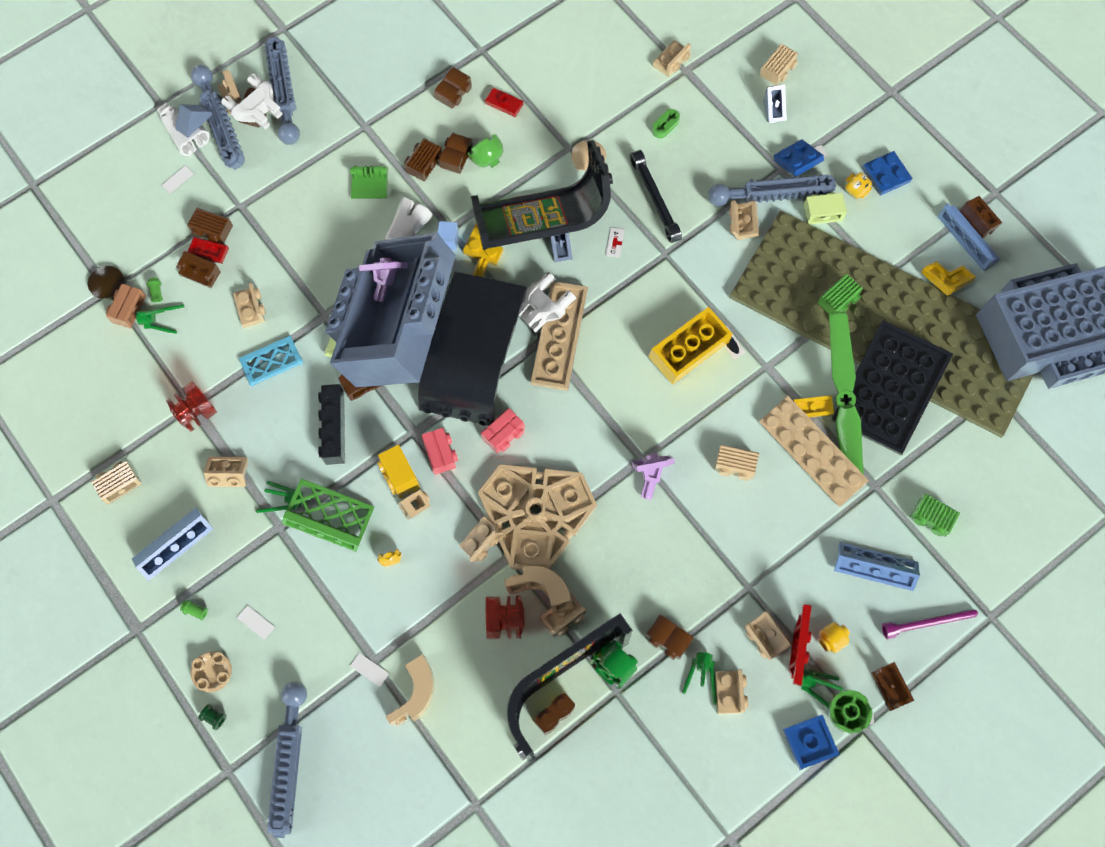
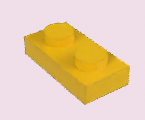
M832 395L793 400L809 418L834 415Z

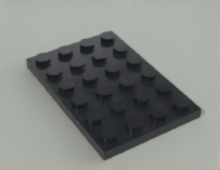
M882 320L855 372L856 379L853 393L856 397V403L854 405L861 419L862 436L899 455H903L953 353ZM846 395L841 400L845 405L851 401ZM838 407L831 419L834 423H836Z

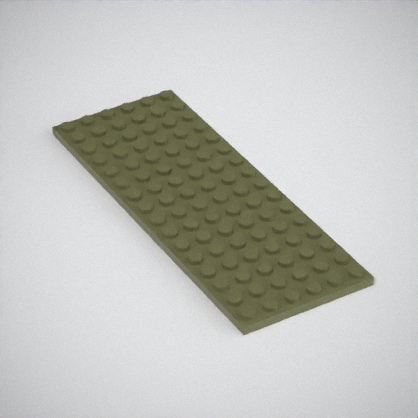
M780 210L729 298L831 350L829 313L818 304V301L828 289L845 274H848L863 288L860 293L861 298L855 304L850 303L847 306L848 310L845 312L848 316L854 363L860 365L882 320L953 353L930 402L1002 438L1034 374L1006 382L976 317V314L981 309L951 294L947 296L939 288Z

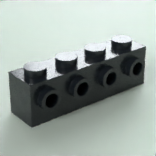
M341 384L321 385V392H318V400L321 403V410H318V418L321 421V428L318 429V436L321 439V446L318 447L319 458H322L326 465L345 464L344 390Z

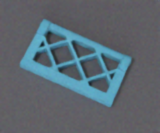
M291 335L239 358L251 387L303 364V359L300 357ZM287 344L290 346L288 351L279 349ZM274 351L270 359L262 357V355ZM277 352L286 354L282 363L274 361ZM289 356L295 357V361L286 364ZM257 358L253 367L248 366V361ZM260 360L269 362L265 371L256 368ZM272 363L281 366L268 372ZM255 371L263 373V375L253 378Z

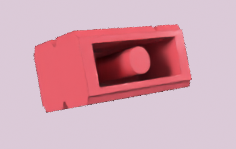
M508 408L481 432V438L498 454L500 451H506L514 438L518 439L524 434L525 424Z
M444 428L422 434L434 475L455 469V462L458 461L455 450L451 451L449 444H452L450 434L445 433Z

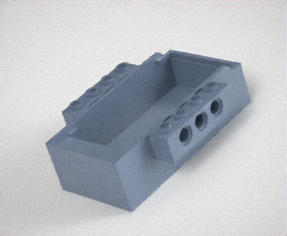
M437 232L375 241L373 249L366 251L362 265L380 262V258H391V261L407 262L406 269L396 271L393 285L388 286L383 302L376 301L373 298L377 282L374 281L373 271H360L359 268L346 269L325 332L336 342L330 364L355 387L420 382L456 256Z
M1075 263L1012 279L1001 290L1002 293L994 294L976 314L1006 382L1041 373L1047 388L1051 389L1105 374V266L1081 272L1078 264Z

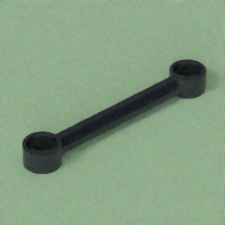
M642 150L631 152V164L638 171L665 227L668 241L674 243L682 240L680 227L676 222L674 223L646 165V159Z

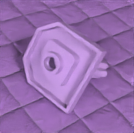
M380 258V262L359 265L360 271H373L374 281L377 282L373 298L379 302L384 301L388 286L393 285L396 271L407 268V262L391 261V258Z
M658 453L646 455L647 458L631 461L632 467L637 472L642 471L643 478L645 479L641 493L642 498L652 499L656 482L659 483L663 467L675 464L674 458L671 455L658 456Z

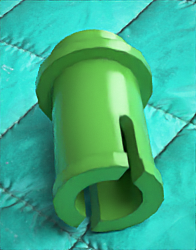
M158 278L148 279L146 285L150 291L151 302H161L163 300L160 288L162 282Z
M189 599L183 601L180 611L184 615L189 614L203 621L208 613V608L193 603V600Z

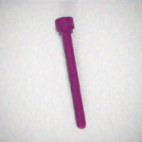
M972 609L898 625L887 622L882 624V632L886 639H892L899 635L900 632L977 617L978 612Z

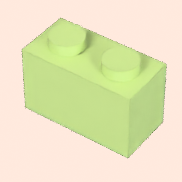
M832 192L827 195H811L806 198L804 203L805 216L809 225L843 221L847 213L843 193Z

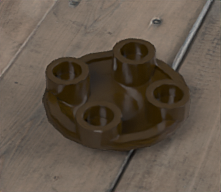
M113 266L99 267L90 275L87 283L88 289L97 298L114 299V293L120 288L121 284H124L125 277L118 268Z

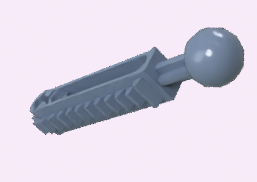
M272 37L265 43L269 79L273 90V101L280 107L279 110L282 112V125L278 128V137L284 144L292 145L299 140L300 130L292 122L293 111L297 110L293 94L287 50L283 40L278 37Z
M197 65L191 71V80L195 85L201 87L203 92L200 95L201 101L199 105L213 114L208 118L207 122L210 123L211 132L215 135L213 138L217 140L216 144L219 146L218 150L221 151L220 155L223 158L224 165L236 170L242 167L245 162L244 152L240 150L241 145L238 144L239 140L236 139L235 129L231 127L233 124L229 122L230 117L227 116L226 107L221 103L223 97L213 92L210 83L213 81L212 71L205 65Z
M828 174L813 175L812 177L799 176V178L792 177L790 179L786 177L785 179L778 178V180L771 179L768 181L764 179V181L757 180L756 182L750 179L749 182H746L744 188L728 189L724 184H715L708 191V200L714 206L719 207L725 205L729 199L744 198L745 203L751 201L761 203V201L768 202L770 200L775 202V200L782 201L783 199L789 200L792 198L796 200L797 198L803 199L815 194L818 196L827 195L835 191L837 185L835 178Z
M297 681L286 684L281 692V699L287 707L285 725H279L267 824L268 834H273V838H285V834H291L293 826L303 728L297 726L299 706L307 698L306 687Z

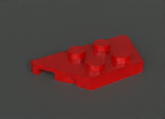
M806 604L802 606V614L799 615L793 631V645L791 647L789 673L791 679H793V684L802 686L804 664H807L809 660V651H806L807 643H810L812 631H809L812 606Z

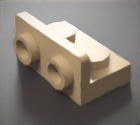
M674 40L655 59L653 67L668 77L673 72L676 73L681 64L690 58L691 45L688 43L684 47Z
M230 70L223 71L225 79L222 80L223 84L218 85L221 96L223 98L230 96L237 104H240L242 99Z
M253 283L248 284L249 289L233 293L243 328L265 322L263 315L266 314L263 303L260 304L259 299L262 298L259 288L254 287Z
M208 457L204 470L207 486L245 487V473L248 466L247 457Z
M484 516L459 546L471 557L469 559L471 562H481L488 555V549L491 546L494 547L501 540L500 535L503 531L487 516Z
M742 669L737 671H716L715 682L718 714H743L745 708H748V697L744 695V687L747 686L746 675L742 674Z

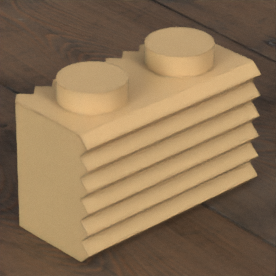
M783 43L780 44L761 67L760 76L775 85H778L780 81L784 82L789 74V70L793 71L798 64V53L794 50L792 51Z
M720 445L714 471L722 476H738L740 480L747 481L753 479L759 453Z
M127 461L117 462L113 465V469L108 472L99 473L96 475V479L91 481L101 500L106 504H110L142 484L133 467Z

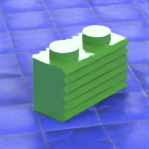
M845 274L820 297L818 304L829 314L833 312H846L848 310L847 306L850 303L855 304L861 298L860 293L863 288L848 274Z
M924 493L919 498L910 517L914 519L913 521L917 525L927 526L932 529L931 531L935 535L946 537L954 527L960 512Z

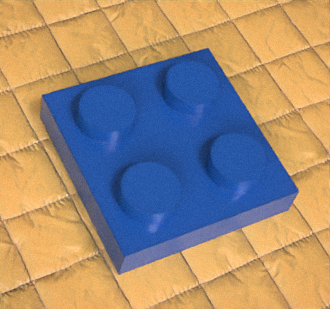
M801 139L774 154L773 159L782 168L796 177L823 162L824 155Z
M895 151L867 162L862 167L880 196L910 183L913 179Z
M823 714L783 729L799 770L840 755Z

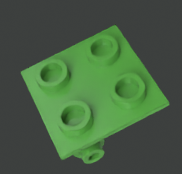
M354 165V167L350 168L352 175L351 199L387 198L388 166L370 165V167H367L365 165L364 167H357Z

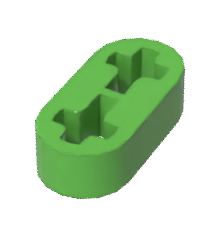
M675 109L667 110L653 124V135L660 139L666 137L678 125L680 119L679 112Z

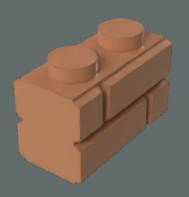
M121 284L120 288L114 293L112 304L106 309V317L114 324L131 329L136 319V313L141 309L146 295L138 288Z

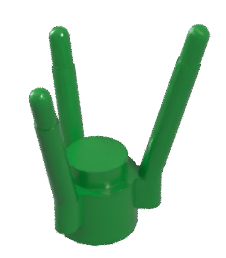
M184 304L152 310H138L136 313L137 323L144 325V329H155L177 334L176 330L155 326L152 323L156 321L155 314L184 308Z
M267 481V485L286 492L264 489V492L285 496L284 503H288V505L257 509L256 513L287 510L296 489ZM302 502L294 505L292 510H295L296 506L300 507Z
M698 652L696 658L692 659V665L682 694L686 693L696 667L698 671H701V687H704L706 672H709L710 669L713 704L716 705L717 695L714 674L715 662L712 661L713 655Z
M804 668L801 690L808 692L829 709L830 703L811 690L810 687L815 688L816 683H820L842 691L843 687L819 678L838 681L839 677Z

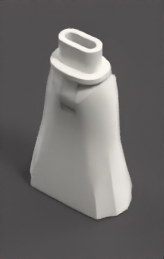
M165 103L157 109L164 127L170 134L180 154L190 156L197 150L192 140L199 148L209 142V132L201 126L189 137L184 136L175 129L179 110L174 106Z
M406 197L402 198L385 240L415 236L431 219L433 214L428 208L420 204L415 206L412 200Z

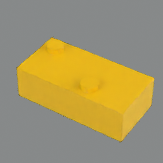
M707 307L653 347L649 358L673 385L728 344L733 333L710 307Z

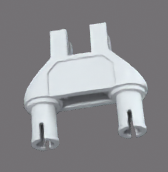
M252 73L251 75L254 79L249 76L247 81L256 88L255 91L240 104H237L230 96H225L221 103L231 111L234 119L242 122H256L263 129H267L270 124L267 122L268 119L264 114L269 111L278 119L282 112L279 110L280 107L273 101L271 83L263 81L255 73Z
M549 271L537 283H532L528 287L526 298L519 314L535 332L546 322L560 319L565 314V309L576 299L569 290L557 302H553L545 294V290L556 281V278Z

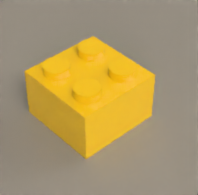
M399 444L378 454L380 462L377 464L393 495L397 494L402 499L421 489Z

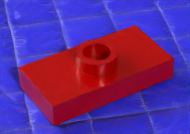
M492 88L485 99V104L516 118L524 105V101Z
M193 237L187 252L203 259L223 264L229 247L224 244Z

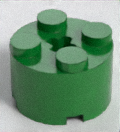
M613 640L612 642H606L590 659V664L595 663L597 667L594 670L608 684L612 686L615 683L618 685L616 688L621 689L637 671L636 664L638 661L633 655H627L622 650V645L618 641Z

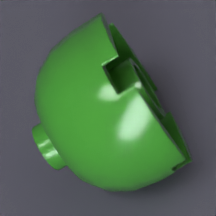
M497 134L492 135L493 139L489 140L486 138L471 149L473 153H467L475 165L483 168L488 166L493 168L500 163L499 159L503 155V145Z
M846 690L834 696L829 704L828 713L830 721L841 732L852 734L864 730L872 720L873 711L868 702L869 700L858 691Z

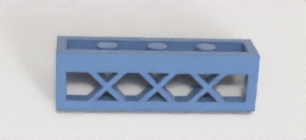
M945 205L938 218L980 268L985 271L998 263L1000 258L954 205Z
M839 542L838 557L834 565V571L914 591L920 576L918 561Z

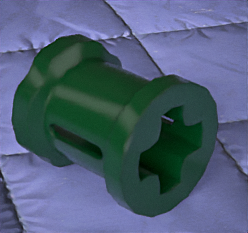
M207 704L200 712L198 719L212 725V729L216 731L225 722L227 714L220 713L213 709L211 704Z

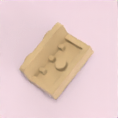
M735 200L731 201V208H729V215L732 219V224H730L731 234H734L737 240L759 236L756 201L737 204Z
M572 593L570 595L574 609L554 614L551 608L539 617L553 637L557 635L559 637L563 636L569 631L568 627L571 624L575 623L577 625L585 618L586 609L581 606Z
M769 611L764 612L745 626L749 639L757 643L759 653L768 660L773 659L793 645Z

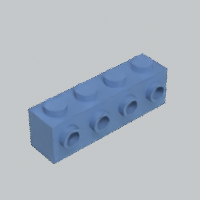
M195 508L134 556L132 561L140 573L149 581L201 538L206 536L213 528L202 513Z

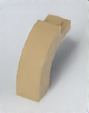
M539 566L522 567L524 575H513L508 579H504L509 595L530 589H538L549 595L554 614L574 609L572 598L565 582L550 569Z
M423 654L405 665L413 679L414 690L406 704L386 716V719L392 726L403 724L408 720L406 717L409 715L415 722L425 713L432 701L435 686L434 676Z

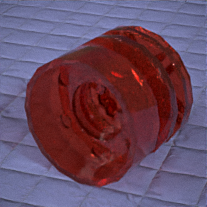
M193 381L182 388L186 397L182 398L177 393L174 394L178 403L175 404L170 398L166 400L170 412L190 432L195 430L190 423L192 420L198 426L201 425L198 418L200 414L208 420L218 413Z
M516 595L515 605H511V596H507L506 605L501 604L500 596H486L485 618L487 639H500L502 630H506L508 639H511L512 630L516 629V639H522L525 620L521 595Z

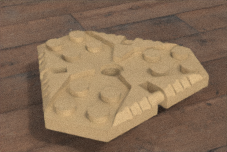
M500 464L478 491L489 519L503 531L500 535L501 540L499 543L510 568L515 570H523L522 567L527 566L551 569L569 545L570 538L578 533L597 507V503L584 475L580 472L551 469L537 472V468ZM536 479L543 480V485L536 484ZM533 507H539L541 512L533 514L530 510ZM509 522L510 527L504 529L503 524ZM561 528L566 531L564 535L558 532Z

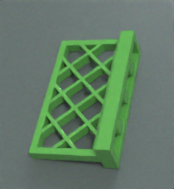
M300 479L291 502L285 511L282 524L357 552L374 506ZM302 486L311 488L313 494L303 498L300 490ZM327 494L331 501L322 505L318 496ZM315 497L318 506L309 510L305 501ZM345 501L350 508L340 512L337 503ZM301 502L305 508V511L302 513L291 511L294 505ZM334 505L337 513L327 517L324 508ZM363 508L368 510V514L359 519L355 510ZM321 510L324 518L318 521L314 520L311 513ZM352 512L355 521L346 524L342 515ZM339 517L343 526L335 528L331 526L329 520ZM358 524L360 528L359 536L351 534L348 527Z

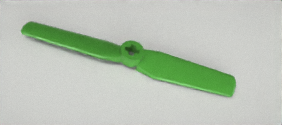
M833 312L829 314L832 379L838 392L835 402L839 408L836 419L839 450L864 475L861 419L854 405L856 397L853 393L856 374L848 316L845 312ZM844 395L851 399L847 405L840 401Z

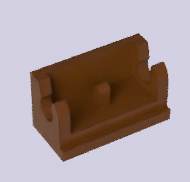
M980 196L966 202L960 210V213L983 239L988 234L991 235L1003 223Z
M183 251V255L176 268L180 269L178 274L212 288L221 273L218 266L213 262Z
M895 662L871 672L890 711L915 701Z

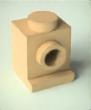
M421 489L397 503L407 520L431 506L429 504V496L426 492H422ZM412 501L417 502L418 506L416 508L412 506Z

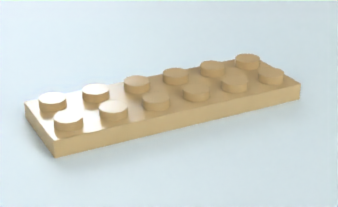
M555 281L551 284L548 297L553 302H557L567 290L576 299L565 309V314L560 319L546 322L542 326L531 385L568 391L588 287Z
M789 396L784 398L759 421L839 507L869 482L860 470Z

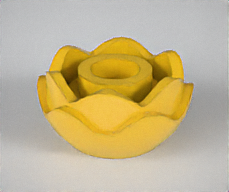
M397 549L395 552L389 551L386 554H379L377 561L383 567L397 564L401 560L402 552Z

